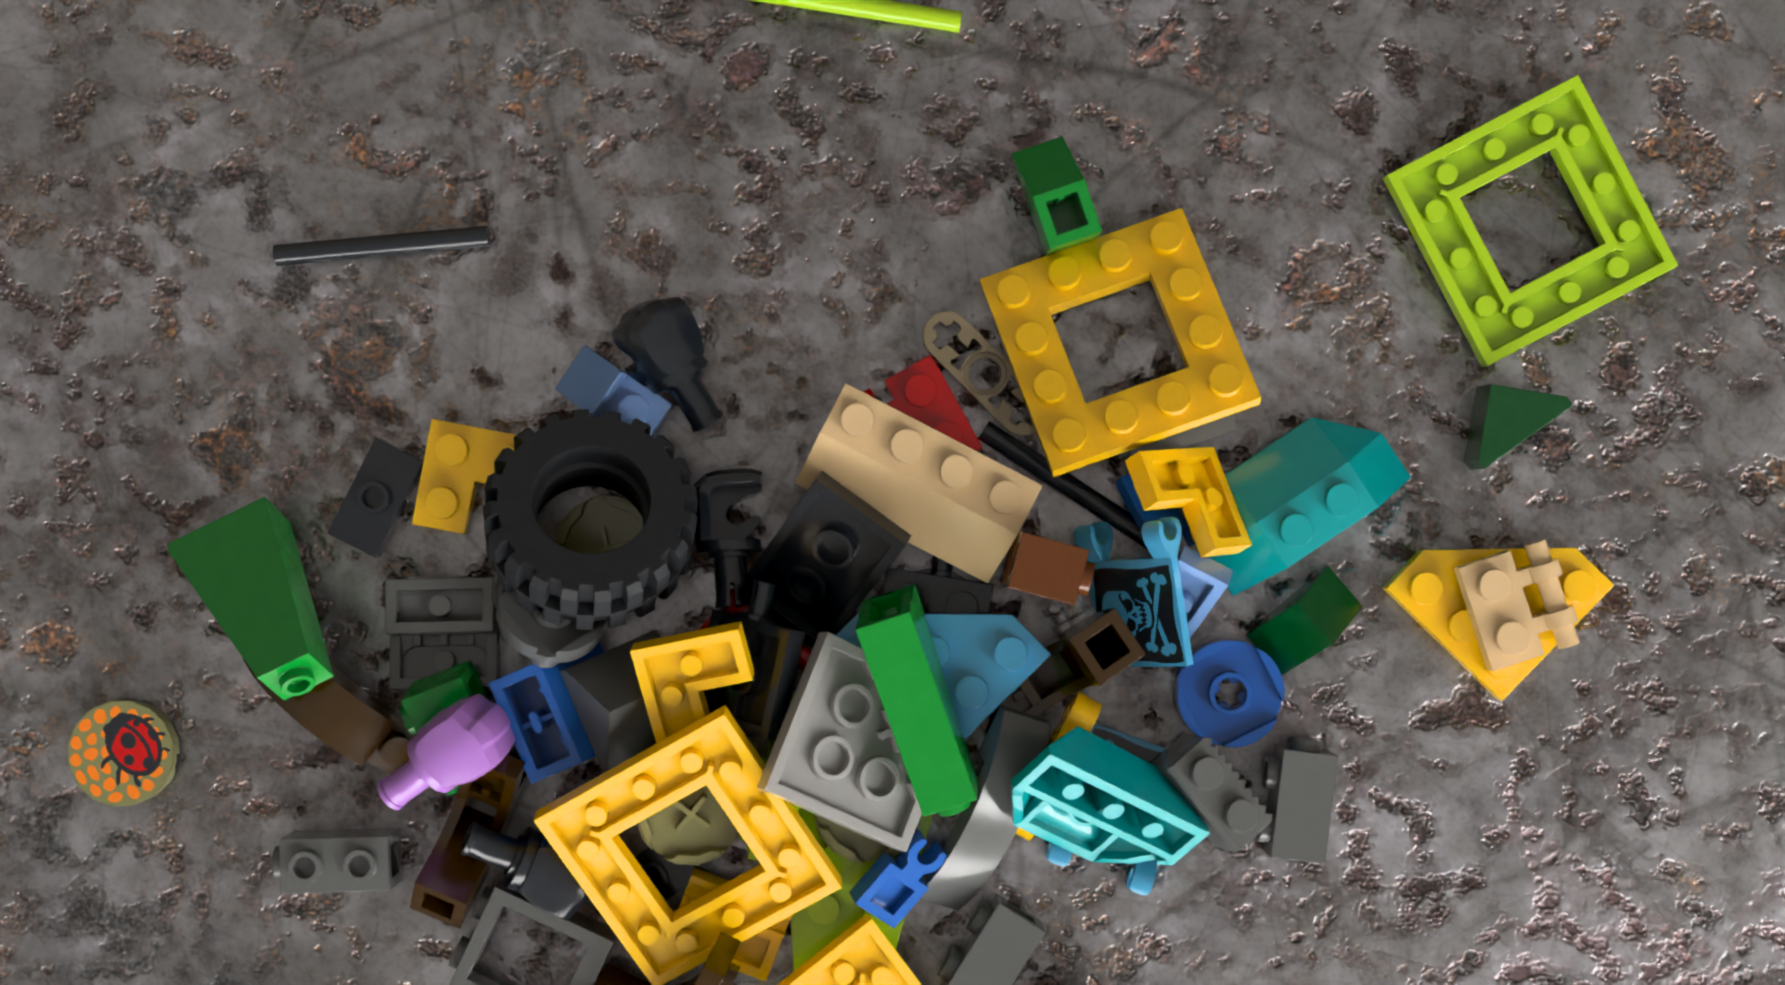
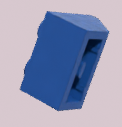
M601 640L592 651L574 661L559 663L552 668H541L535 664H530L488 683L496 703L506 712L511 721L510 726L515 736L514 745L521 761L526 762L524 768L531 784L595 757V753L560 671L605 652Z

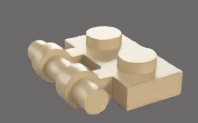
M1546 539L1524 545L1530 565L1516 569L1511 551L1505 550L1453 567L1486 669L1493 672L1545 655L1538 634L1548 630H1552L1558 649L1569 648L1580 643L1574 627V623L1578 621L1573 604L1567 605L1558 578L1563 574L1558 558L1551 557ZM1537 583L1545 611L1531 615L1523 587Z

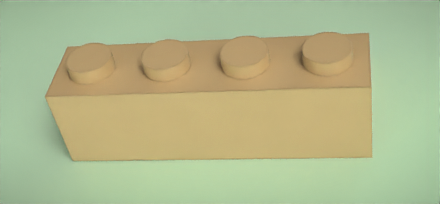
M846 383L795 482L796 485L808 490L821 471L825 472L912 535L908 543L987 584L1017 537L1043 485Z

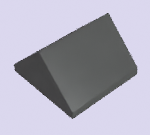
M654 631L560 671L602 772L614 768L656 744L630 654V649L634 643L661 638Z

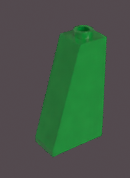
M266 497L258 499L167 544L170 555L255 676L281 699L287 700L293 696L306 694L315 685L334 677L290 521Z
M915 584L864 600L855 630L923 817L938 813L941 817L958 814L966 810L970 806V802L977 800L978 780Z

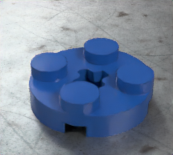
M1217 639L1205 643L1192 652L1193 665L1180 667L1176 672L1174 698L1177 711L1182 721L1195 735L1212 738V744L1233 748L1250 745L1267 735L1277 721L1276 716L1280 711L1281 701L1284 700L1285 692L1280 670L1267 653L1243 640ZM1226 678L1231 684L1240 682L1243 690L1237 694L1239 703L1234 707H1230L1226 701L1217 703L1215 699V694L1220 691L1219 682Z

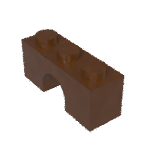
M1019 531L1007 552L1000 582L1004 583L1008 588L1075 606L1077 595L1087 596L1095 563L1087 561L1090 550Z

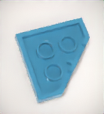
M857 614L836 636L862 648L855 630L859 614ZM925 614L965 740L1052 655L1014 615Z

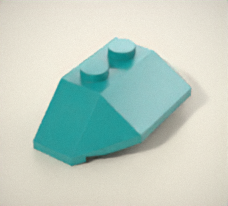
M1310 417L1225 474L1252 545L1238 554L1208 558L1233 570L1227 589L1234 596L1287 569L1379 508L1411 476L1382 433Z
M1078 726L1050 744L1011 780V817L1013 825L1091 862L1134 864L1155 860L1157 865H1174L1210 834L1208 825L1155 765Z

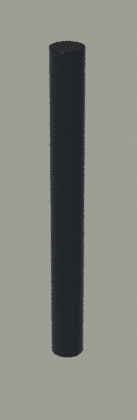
M476 226L277 244L273 246V258L276 266L484 248L491 247V234L489 226Z
M988 422L978 437L980 441L1147 549L1141 530H1139L1130 512L1070 473L1053 477L1044 456L992 422Z

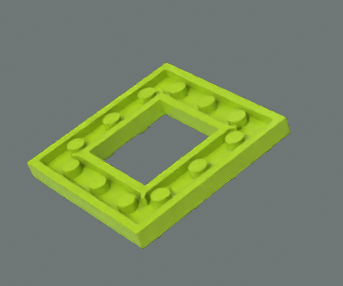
M1579 75L1382 178L1481 367L1493 364L1679 266ZM1549 151L1599 246L1509 292L1460 197Z

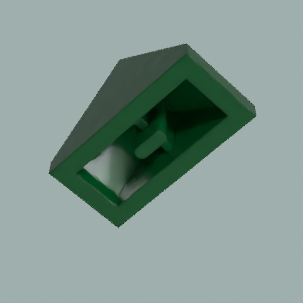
M1494 384L1476 387L1464 462L1470 470L1487 468L1571 408L1573 404L1566 396Z
M1326 565L1245 635L1256 648L1264 651L1272 658L1281 675L1333 645L1363 606L1332 569Z

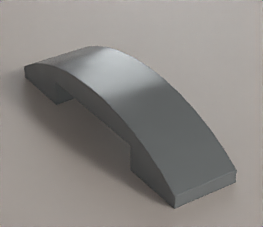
M1000 705L978 751V754L985 763L977 778V800L970 802V806L960 813L943 848L947 854L943 865L936 871L922 876L929 889L919 900L960 910L978 893L996 869L1018 827L1013 825L1011 817V780L1046 748L1050 724L1045 719Z

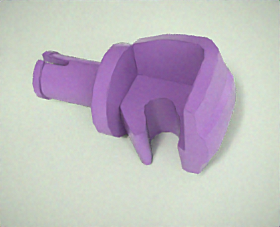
M481 694L465 696L446 709H442L409 740L407 753L410 760L377 783L379 796L388 807L393 810H400L408 801L419 795L429 786L438 792L447 793L458 785L470 783L485 775L504 759L515 742V736L511 729V721L508 715L497 703L491 702Z

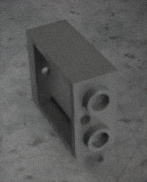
M504 877L495 886L494 890L485 887L471 915V917L479 920L471 939L462 936L448 965L456 969L449 985H502L474 972L504 906L588 945L570 985H596L617 940V936L610 926L581 912L576 911L570 919H566L537 908L521 895L518 890L514 891L506 888V877Z

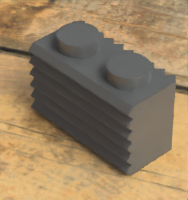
M1182 734L1155 758L1151 764L1157 767L1208 825L1210 834L1207 838L1215 848L1218 847L1219 849L1222 848L1223 850L1236 853L1272 822V814L1265 812L1266 805L1259 804V797L1252 795V788L1245 787L1246 780L1238 779L1239 772L1232 771V763L1225 762V755L1218 754L1219 747L1211 745L1212 738Z

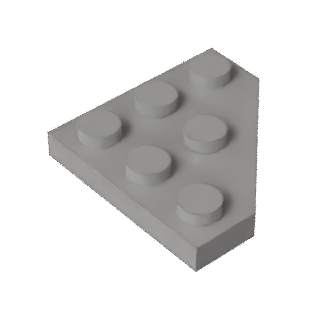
M819 632L757 789L897 851L907 852L922 812L862 648L829 632Z

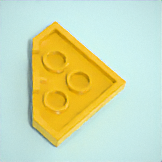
M1525 548L1418 550L1382 588L1496 699L1503 701L1557 645L1553 632L1548 630L1538 634L1545 655L1493 672L1487 670L1453 567L1505 550L1511 551L1516 569L1530 565ZM1549 548L1551 557L1558 558L1563 574L1558 578L1567 605L1573 604L1578 618V621L1574 623L1575 627L1612 589L1614 584L1577 548ZM1537 583L1523 587L1531 615L1545 611Z

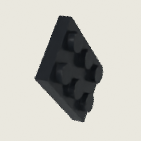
M821 471L747 574L749 600L753 580L776 584L769 617L774 618L781 626L805 632L803 642L813 648L819 632H829L835 636L840 632L905 547L912 535L828 474Z

